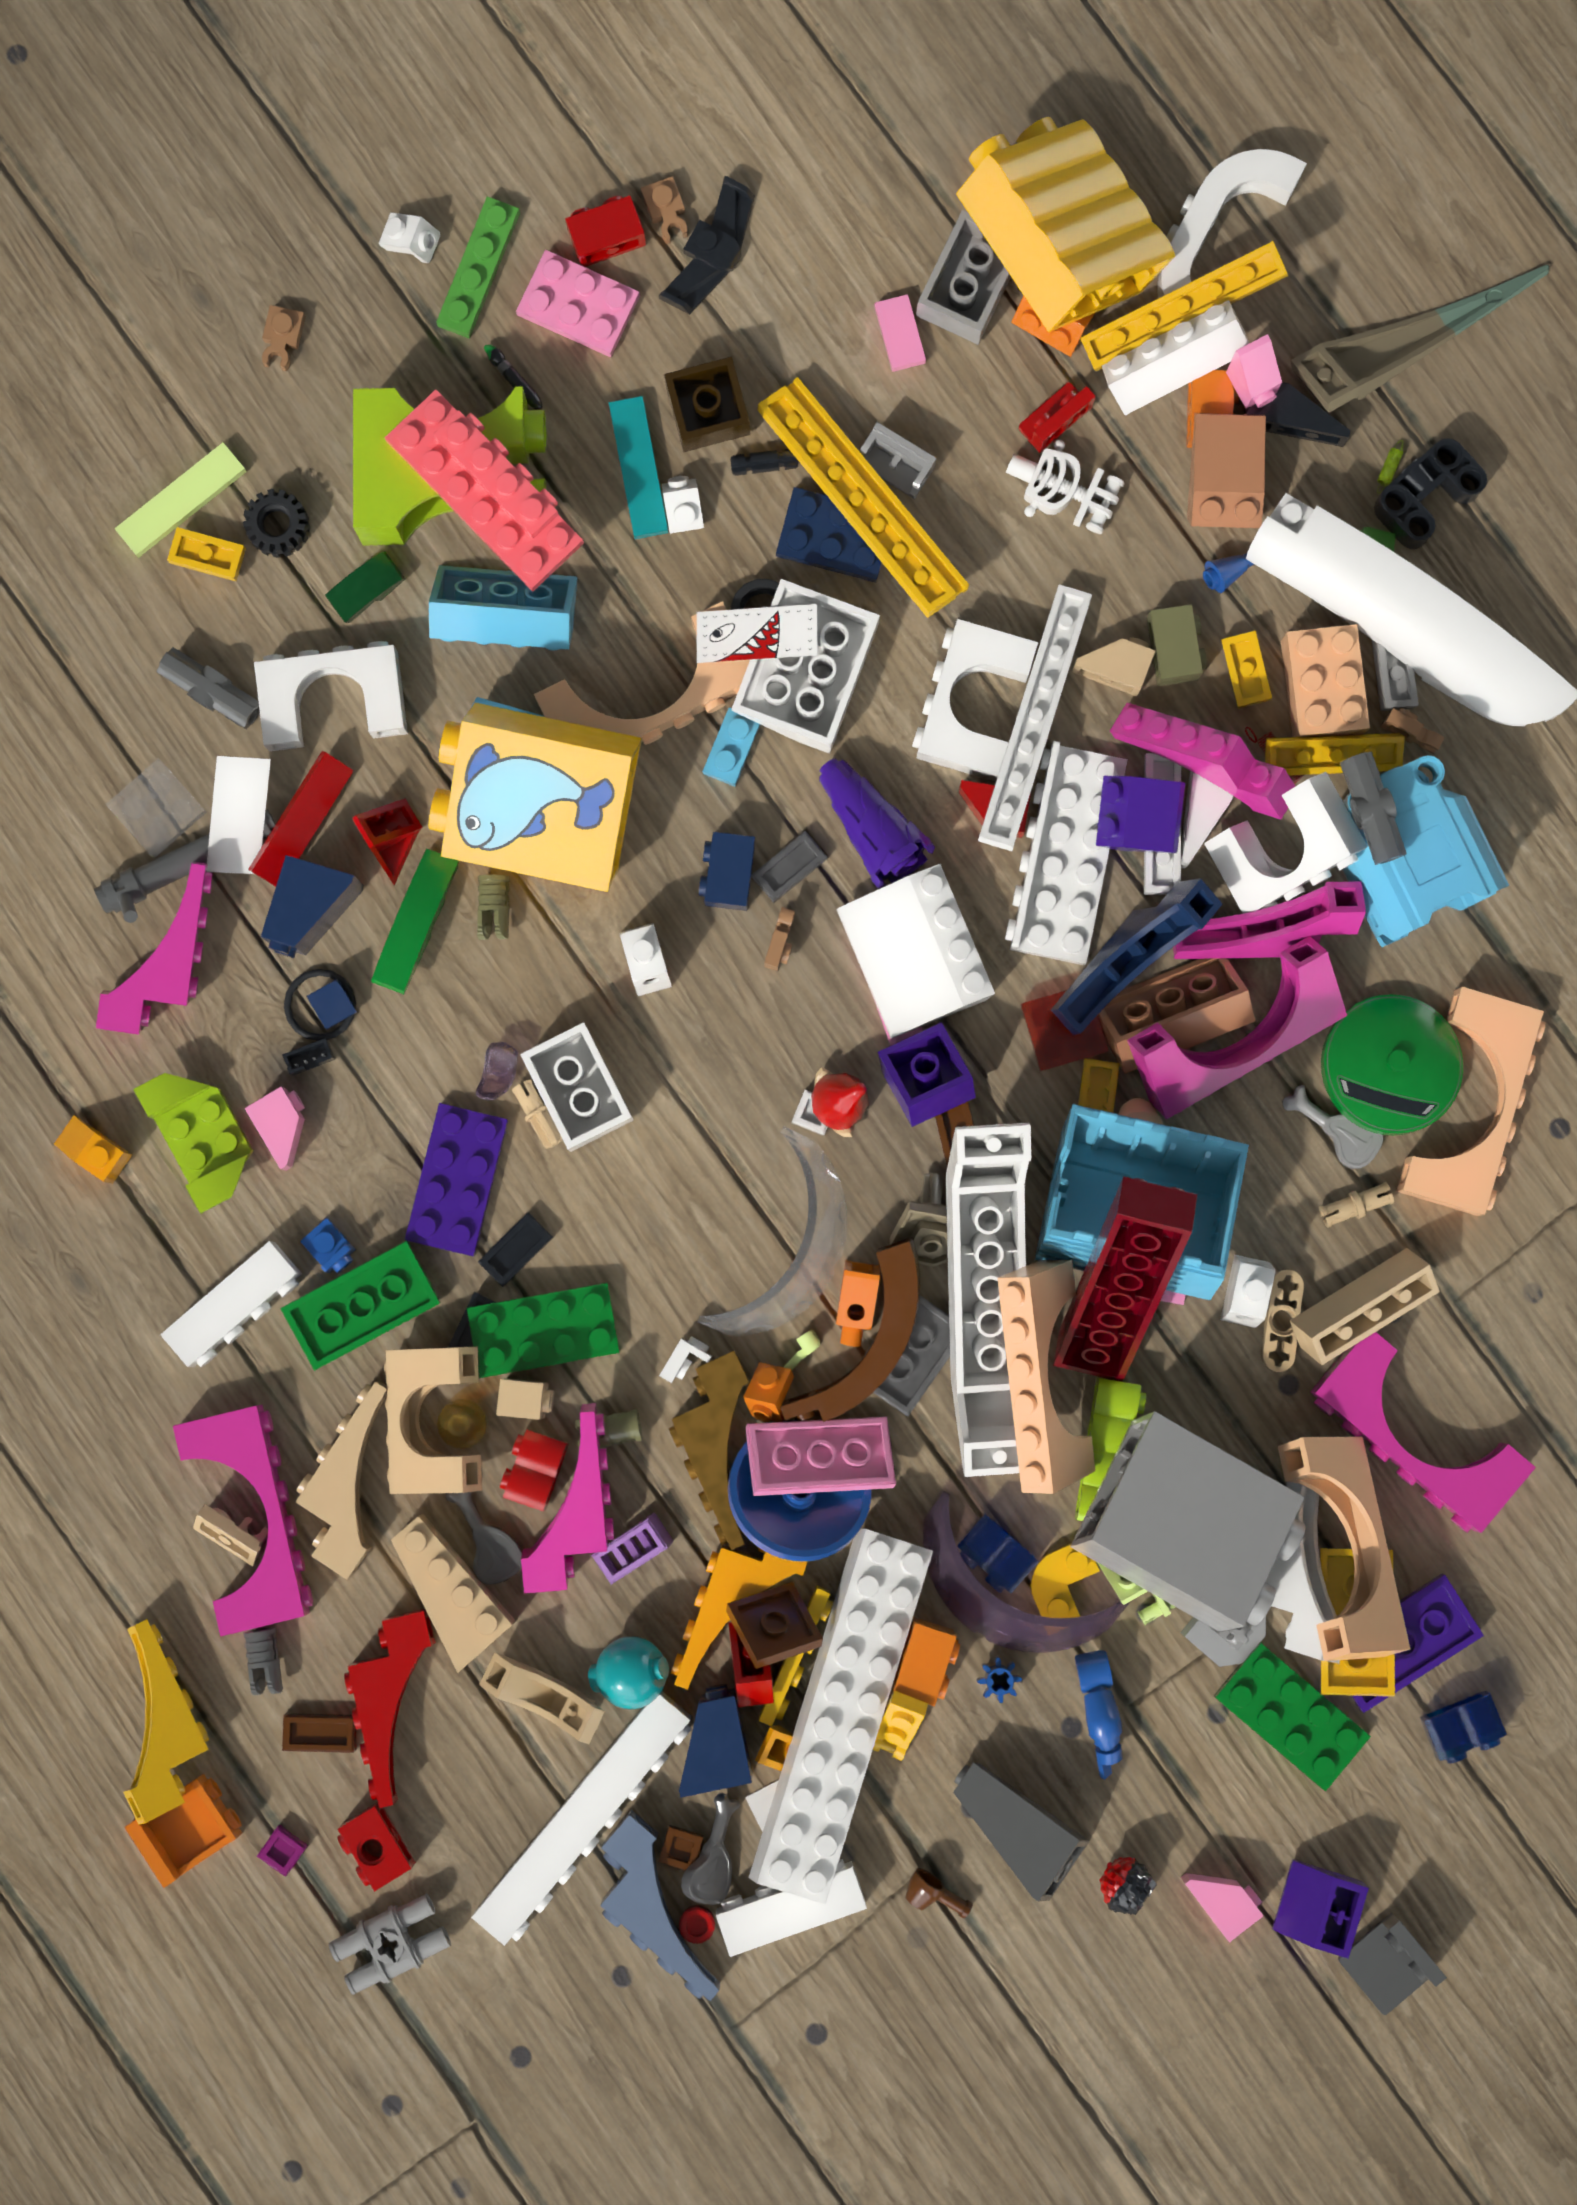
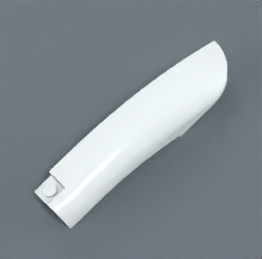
M1285 493L1270 517L1267 516L1248 550L1246 557L1248 561L1304 593L1349 624H1357L1359 631L1376 643L1381 644L1401 662L1411 666L1414 672L1422 677L1421 680L1491 721L1509 726H1526V724L1544 720L1546 722L1563 713L1577 699V689L1482 612L1395 552L1319 506L1313 509Z

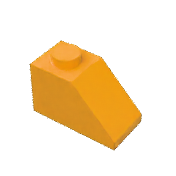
M73 1115L54 1143L56 1147L79 1166L101 1181L111 1184L114 1183L132 1157L130 1152L76 1115Z

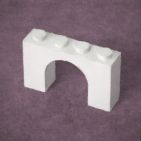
M957 619L954 629L948 627L942 644V648L948 649L945 662L937 661L932 681L938 682L935 695L928 693L922 714L928 715L925 728H917L912 747L918 748L916 758L997 782L1009 742L975 733L963 727L952 713L950 693L959 680L976 672H989L1026 683L1038 642Z
M377 641L367 644L368 648L354 650L353 646H338L333 648L331 653L319 654L317 650H305L299 652L298 657L284 658V655L273 654L264 656L263 661L254 662L264 746L269 751L304 747L300 716L302 696L308 686L315 680L333 674L347 676L361 685L365 698L368 732L373 738L408 734L399 656L395 646L388 645L386 641Z
M1327 772L1307 779L1282 795L1304 839L1303 858L1296 870L1283 868L1268 857L1248 820L1226 829L1204 843L1243 914L1278 905L1277 900L1282 897L1287 902L1305 892L1304 884L1310 881L1312 886L1323 882L1332 876L1329 871L1330 869L1337 866L1339 870H1342L1359 860L1356 854L1368 847Z

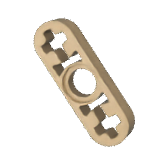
M1281 1270L1275 1273L1265 1317L1261 1361L1268 1370L1273 1372H1284L1291 1368L1295 1361L1297 1338L1292 1326L1286 1331H1279L1272 1322L1274 1314L1280 1310L1288 1312L1292 1319L1301 1314L1304 1282L1302 1277L1293 1270ZM1286 1275L1290 1276L1291 1283L1296 1284L1295 1290H1290L1287 1296V1301H1294V1308L1288 1305H1274L1275 1298L1283 1300V1289L1278 1288L1277 1284L1278 1281H1284ZM1270 1334L1278 1337L1290 1336L1289 1343L1282 1341L1281 1352L1287 1354L1286 1361H1280L1279 1366H1274L1275 1361L1269 1358V1352L1276 1351L1278 1341H1270Z

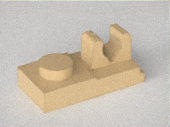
M206 1504L198 1512L193 1529L251 1566L257 1561L261 1546L268 1536V1529L266 1527L258 1535L252 1536L249 1534L248 1528L251 1525L252 1518L246 1517L238 1527L231 1521L230 1516L219 1508L212 1509Z

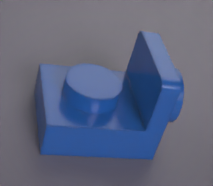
M329 1218L324 1219L300 1241L319 1262L321 1269L325 1273H331L333 1270L336 1273L341 1272L353 1261L350 1255L356 1251L355 1247Z

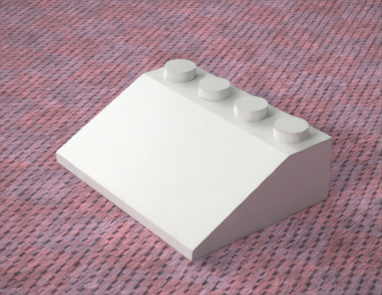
M781 579L770 607L817 604L818 655L750 660L731 711L799 743L830 754L877 631L880 615Z
M941 864L909 875L836 909L891 1039L982 1003L995 994Z

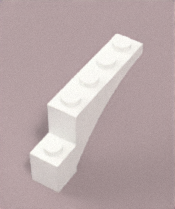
M1287 1482L1288 1488L1305 1497L1295 1517L1305 1524V1533L1300 1545L1290 1559L1283 1562L1276 1558L1265 1582L1276 1589L1275 1598L1271 1606L1293 1613L1292 1620L1286 1629L1287 1639L1284 1648L1324 1661L1316 1625L1333 1620L1337 1615L1329 1598L1321 1570L1317 1530L1319 1494L1304 1485ZM1333 1660V1661H1327V1662H1333V1663H1338V1664H1339L1340 1660Z

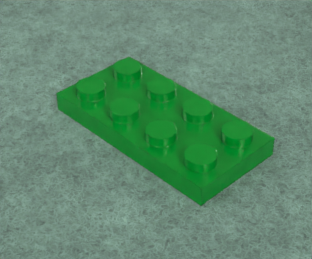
M408 1240L284 1305L280 1309L315 1371L439 1305L441 1301Z
M608 1283L467 1307L473 1347H478L479 1378L620 1353Z
M1261 1642L1248 1658L1235 1669L1214 1695L1218 1701L1325 1792L1371 1737Z

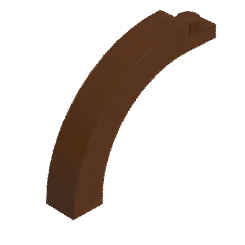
M913 1237L881 1247L876 1252L884 1283V1309L879 1331L869 1351L852 1370L838 1380L819 1389L784 1400L780 1408L785 1420L795 1417L796 1421L809 1419L816 1415L815 1410L819 1409L823 1422L840 1416L869 1397L895 1368L908 1344L919 1309L920 1269Z

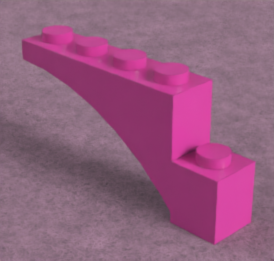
M1126 703L1110 729L1115 739L1155 753L1198 774L1241 800L1252 811L1281 820L1288 809L1282 795L1296 787L1288 773L1282 767L1256 760L1240 736L1131 703Z
M191 863L186 890L179 910L167 934L154 953L121 985L112 991L103 990L100 993L96 1029L139 1035L142 1031V1026L148 1027L150 1022L151 1006L145 1005L146 1000L187 1006L189 998H196L199 977H193L194 963H201L203 942H197L199 928H206L208 908L202 907L204 893L210 894L213 873L207 872V863Z
M1326 882L1325 886L1272 907L1244 914L1210 919L1203 929L1195 931L1173 947L1174 959L1280 957V952L1308 936H1311L1319 943L1322 935L1358 934L1366 913L1362 882Z
M596 1403L582 1404L581 1438L578 1462L565 1500L553 1521L531 1548L523 1549L521 1565L524 1593L567 1590L569 1578H575L573 1556L567 1557V1555L607 1552L608 1540H614L613 1518H606L605 1505H611L610 1483L603 1484L602 1470H608V1455L606 1448L600 1449L599 1435H605L604 1414H597Z

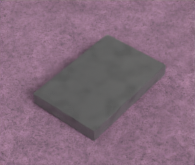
M921 1295L914 1329L908 1344L895 1368L873 1392L906 1416L910 1415L950 1357L949 1315Z

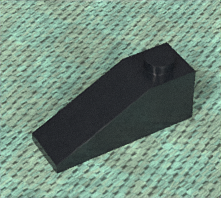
M1282 382L1276 393L1277 397L1273 401L1259 408L1254 404L1244 410V414L1265 415V432L1339 447H1344L1350 436L1351 430L1289 383Z

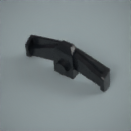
M724 176L712 225L699 219L683 248V253L693 260L659 294L660 300L690 315L723 278L734 270L742 256L741 248L755 197L747 186L728 176Z

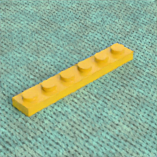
M1272 241L1080 339L1094 370L1098 371L1102 369V365L1110 362L1114 357L1123 355L1141 346L1145 341L1172 330L1179 323L1187 322L1203 314L1210 307L1220 305L1228 300L1233 304L1289 275L1275 243Z

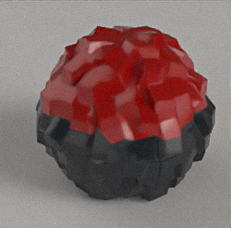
M1119 1857L1113 1862H1108L1104 1874L1099 1879L1104 1902L1108 1905V1909L1113 1910L1115 1913L1121 1912L1130 1915H1136L1147 1897H1150L1152 1891L1157 1886L1145 1865L1138 1863L1135 1858Z

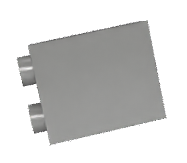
M1154 1411L1131 1421L1070 1547L1219 1632L1244 1627L1246 1622L1256 1626L1264 1619L1275 1598V1587L1265 1581L1276 1558L1283 1562L1290 1559L1304 1536L1306 1526L1295 1517L1305 1497Z

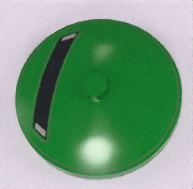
M1395 994L1367 998L1346 1011L1347 1016L1335 1022L1329 1030L1321 1054L1323 1083L1335 1107L1343 1116L1358 1127L1376 1134L1390 1136L1405 1135L1419 1131L1442 1117L1451 1107L1459 1093L1464 1066L1458 1038L1445 1018L1434 1008L1420 1000Z

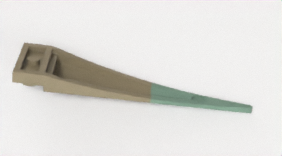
M1544 265L1491 289L1436 310L1363 333L1320 343L1292 359V370L1329 413L1354 398L1362 399L1549 273V265Z

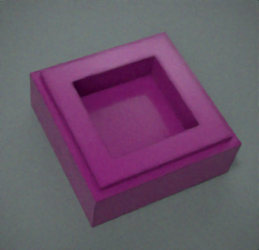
M279 1824L257 1857L286 1877L308 1845Z

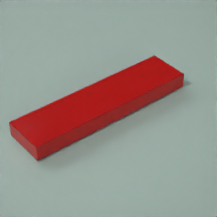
M321 751L248 870L276 887L286 855L297 859L300 858L350 778L353 770L327 752Z

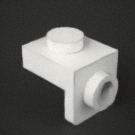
M390 212L379 245L386 251L412 254L422 263H430L440 238V232L421 216Z
M676 476L670 478L668 483L662 484L670 534L704 528L696 479H689L688 476Z

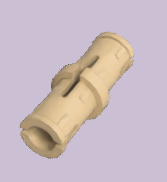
M1387 1182L1360 1193L1356 1191L1350 1192L1347 1198L1325 1206H1319L1321 1217L1336 1212V1214L1323 1220L1325 1226L1329 1228L1334 1224L1355 1216L1357 1219L1365 1217V1213L1393 1204L1394 1197L1392 1193L1380 1198L1377 1197L1391 1190Z

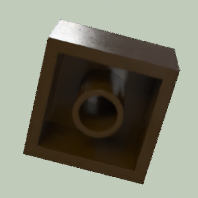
M732 356L664 374L665 386L683 453L750 435V422Z

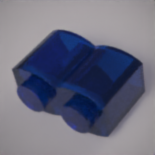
M986 1513L982 1514L957 1543V1547L961 1550L958 1557L971 1569L974 1570L978 1565L989 1575L985 1578V1581L1000 1594L1004 1589L1012 1594L1039 1562L1031 1552Z
M1487 1691L1471 1695L1419 1717L1435 1757L1439 1761L1446 1760L1447 1764L1465 1759L1467 1757L1466 1752L1475 1747H1480L1482 1751L1494 1748L1501 1744L1500 1738L1507 1735L1492 1696Z

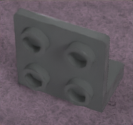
M1392 1912L1352 1945L1349 1959L1341 1956L1338 1957L1341 1965L1383 2015L1391 2012L1427 1980L1437 1987L1447 1978Z

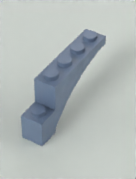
M631 1809L606 1838L601 1847L605 1851L603 1857L610 1865L617 1870L621 1867L626 1870L602 1899L600 1906L605 1909L602 1914L614 1926L619 1927L622 1924L632 1933L629 1936L630 1939L640 1949L646 1951L649 1948L659 1957L657 1962L665 1971L671 1975L677 1972L686 1980L684 1986L699 1999L704 1996L711 2001L720 1990V1982L701 1964L688 1947L676 1927L664 1900L657 1874L654 1841L657 1839L658 1832Z

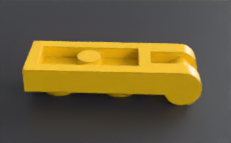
M894 1691L885 1708L873 1750L879 1752L880 1749L892 1753V1758L902 1761L909 1744L925 1717L929 1703Z

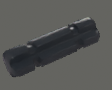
M782 449V453H777V450L750 453L749 457H745L744 454L733 455L730 459L731 471L735 476L747 475V471H752V474L780 471L779 467L789 470L796 469L799 466V461L789 449Z

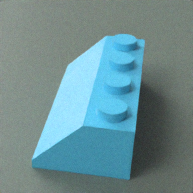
M439 565L429 599V638L441 639L446 642L459 640L476 642L482 645L495 643L507 644L518 648L531 646L543 647L548 650H569L574 624L577 577L550 575L532 592L513 571Z

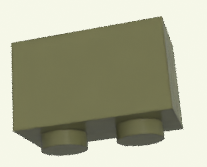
M1192 604L1150 610L1146 620L1151 649L1155 650L1153 664L1157 686L1198 681L1203 673V669H1207L1205 649H1199L1197 635H1201L1199 614H1193Z

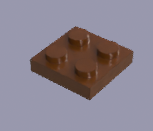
M793 1582L727 1603L726 1612L756 1669L822 1647L823 1637Z

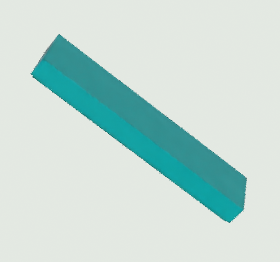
M643 396L609 402L634 540L668 534Z

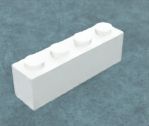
M1228 300L1220 305L1210 307L1203 314L1187 322L1179 323L1172 330L1145 341L1141 346L1123 355L1114 357L1110 362L1102 365V369L1111 392L1124 415H1127L1231 362L1236 350L1249 344V341Z
M268 1241L160 1335L187 1367H195L198 1364L202 1368L217 1356L215 1349L224 1341L227 1344L232 1343L245 1331L241 1326L249 1319L253 1318L257 1321L272 1308L269 1302L280 1294L283 1298L299 1285L296 1279L302 1273L276 1242Z
M839 1859L826 1905L767 1886H761L755 1890L756 1895L742 1899L741 1895H736L721 1902L722 1907L716 1909V1918L729 1956L732 1957L865 1910L867 1906L852 1861L844 1863L843 1859Z

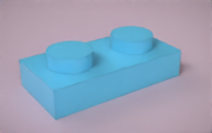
M728 708L702 772L704 775L735 787L761 724L731 711L732 708Z

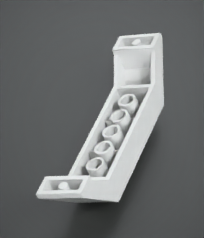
M1030 1123L955 1127L946 1172L950 1371L965 1477L1019 1473L998 1277L1026 1266L1024 1183L1028 1164L1031 1161Z

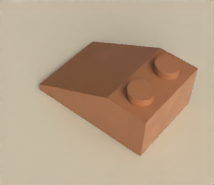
M1194 414L1187 519L1191 526L1260 528L1262 526L1265 487V415Z

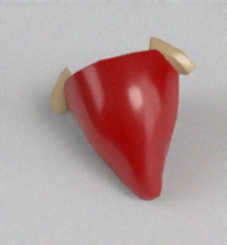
M823 1067L816 1073L814 1090L811 1094L813 1113L820 1122L832 1128L842 1137H852L855 1131V1124L862 1119L869 1104L865 1084L858 1077L847 1073L832 1074Z

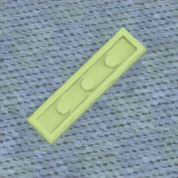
M222 442L114 529L139 558L247 471Z

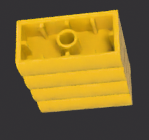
M1044 117L1024 130L1017 138V144L1010 145L1004 134H998L983 142L970 155L969 162L975 171L958 190L956 195L1048 332L1140 294L1174 259L1175 253L1169 240L1161 229L1152 222L1146 206L1139 196L1129 188L1123 172L1117 163L1106 154L1099 136L1084 119L1058 128L1051 117Z

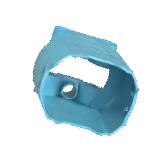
M1427 755L1380 775L1384 788L1389 789L1394 799L1397 811L1395 821L1407 854L1393 861L1375 865L1368 846L1356 854L1359 859L1357 862L1342 869L1348 882H1362L1366 908L1365 917L1381 947L1408 936L1409 932L1428 924L1432 913L1445 906L1461 911L1496 894V891L1509 886L1506 876L1467 797L1443 789L1441 781L1444 778L1445 769L1440 759L1435 756ZM1418 767H1426L1432 772V782H1429V778L1422 771L1418 770ZM1349 793L1342 801L1354 821L1350 808L1352 797ZM1358 828V830L1360 831V833H1361L1363 839L1365 840V842H1366V844H1367V841H1366V838H1365L1363 829H1359V828Z

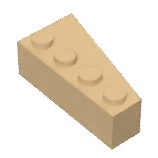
M424 1514L417 1516L391 1539L457 1673H459L510 1628L516 1620L485 1584L476 1577L472 1569Z

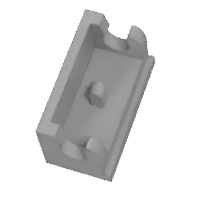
M876 422L859 451L885 482L913 499H916L936 464V457Z

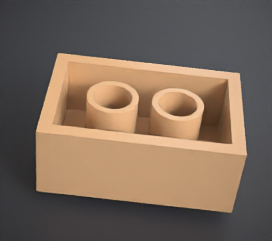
M1357 624L1287 632L1281 640L1292 737L1364 735L1370 729Z

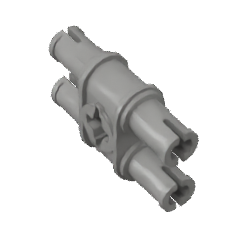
M428 1894L400 1907L390 1905L388 1910L366 1921L364 1919L360 1920L356 1924V1929L329 1942L330 1952L336 1962L365 1948L372 1955L371 1962L344 1976L346 1985L352 1995L380 1981L388 1984L392 1982V1978L414 1967L416 1969L420 1968L424 1964V1959L451 1946V1940L443 1926L415 1940L409 1936V1926L436 1913L434 1904ZM386 1937L390 1942L394 1940L398 1942L394 1951L391 1947L384 1948L382 1946Z

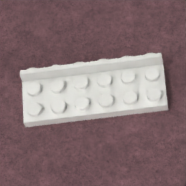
M1053 741L1050 750L1044 749L1040 769L1046 770L1044 783H1037L1033 803L1039 804L1037 817H1030L1026 837L1032 838L1030 852L1023 851L1019 871L1025 872L1023 886L1016 885L1012 905L1017 906L1018 911L1016 920L1009 919L1005 940L1011 941L1010 950L1086 965L1109 854V848L1096 846L1103 776H1124L1128 759L1060 746L1061 742Z

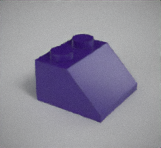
M1103 776L1096 846L1120 851L1177 854L1185 783L1132 776Z

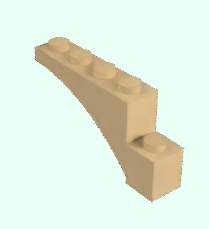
M381 1381L374 1382L372 1386L368 1383L365 1385L356 1399V1402L360 1404L353 1416L348 1413L345 1415L336 1429V1432L340 1434L333 1446L328 1443L316 1459L320 1466L313 1476L308 1473L296 1490L300 1493L296 1503L331 1525L329 1530L323 1527L314 1539L312 1545L316 1547V1550L312 1557L346 1580L354 1575L372 1548L366 1544L360 1511V1479L368 1438L378 1412L387 1396V1385Z

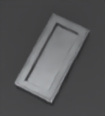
M804 831L754 872L751 877L770 900L775 903L824 863L828 857L809 834Z

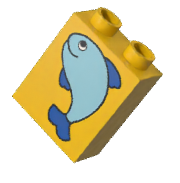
M475 702L461 723L449 720L446 722L441 738L439 762L454 766L451 791L441 788L436 789L429 815V830L444 833L441 857L608 892L619 869L642 738Z

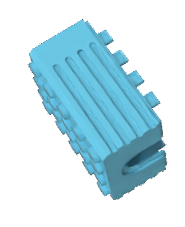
M1072 1104L1059 1139L1035 1260H1072L1073 1269L1084 1271L1123 1176L1133 1179L1140 1178L1149 1183L1169 1188L1176 1187L1185 1192L1198 1194L1193 1230L1166 1290L1211 1300L1225 1277L1249 1145Z

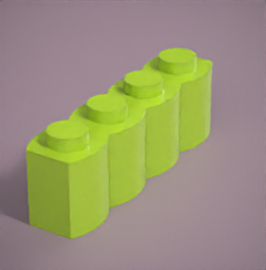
M1096 1378L1087 1436H1092L1095 1472L1080 1479L1075 1510L1076 1520H1084L1131 1421L1137 1418V1413H1144L1146 1393L1141 1392V1385Z

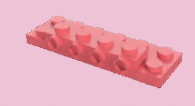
M435 389L384 438L533 592L584 544V541L559 516L558 511L555 509L558 505L557 500L545 488L539 492L530 483L534 478L521 463L514 467L506 459L509 452L496 438L490 442L481 433L485 429L484 426L472 413L465 417L460 410L457 411Z

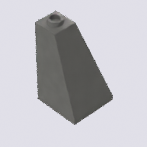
M973 1762L971 1767L965 1765L954 1781L958 1786L953 1793L1030 1895L1038 1902L1050 1901L1090 1841L980 1763Z

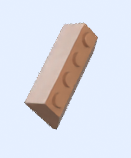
M1227 958L1198 959L1126 988L1118 993L1097 1015L1111 1051L1117 1062L1120 1063L1124 1074L1137 1069L1127 1040L1157 1022L1175 1039L1177 1046L1182 1049H1188L1255 1022L1249 991Z

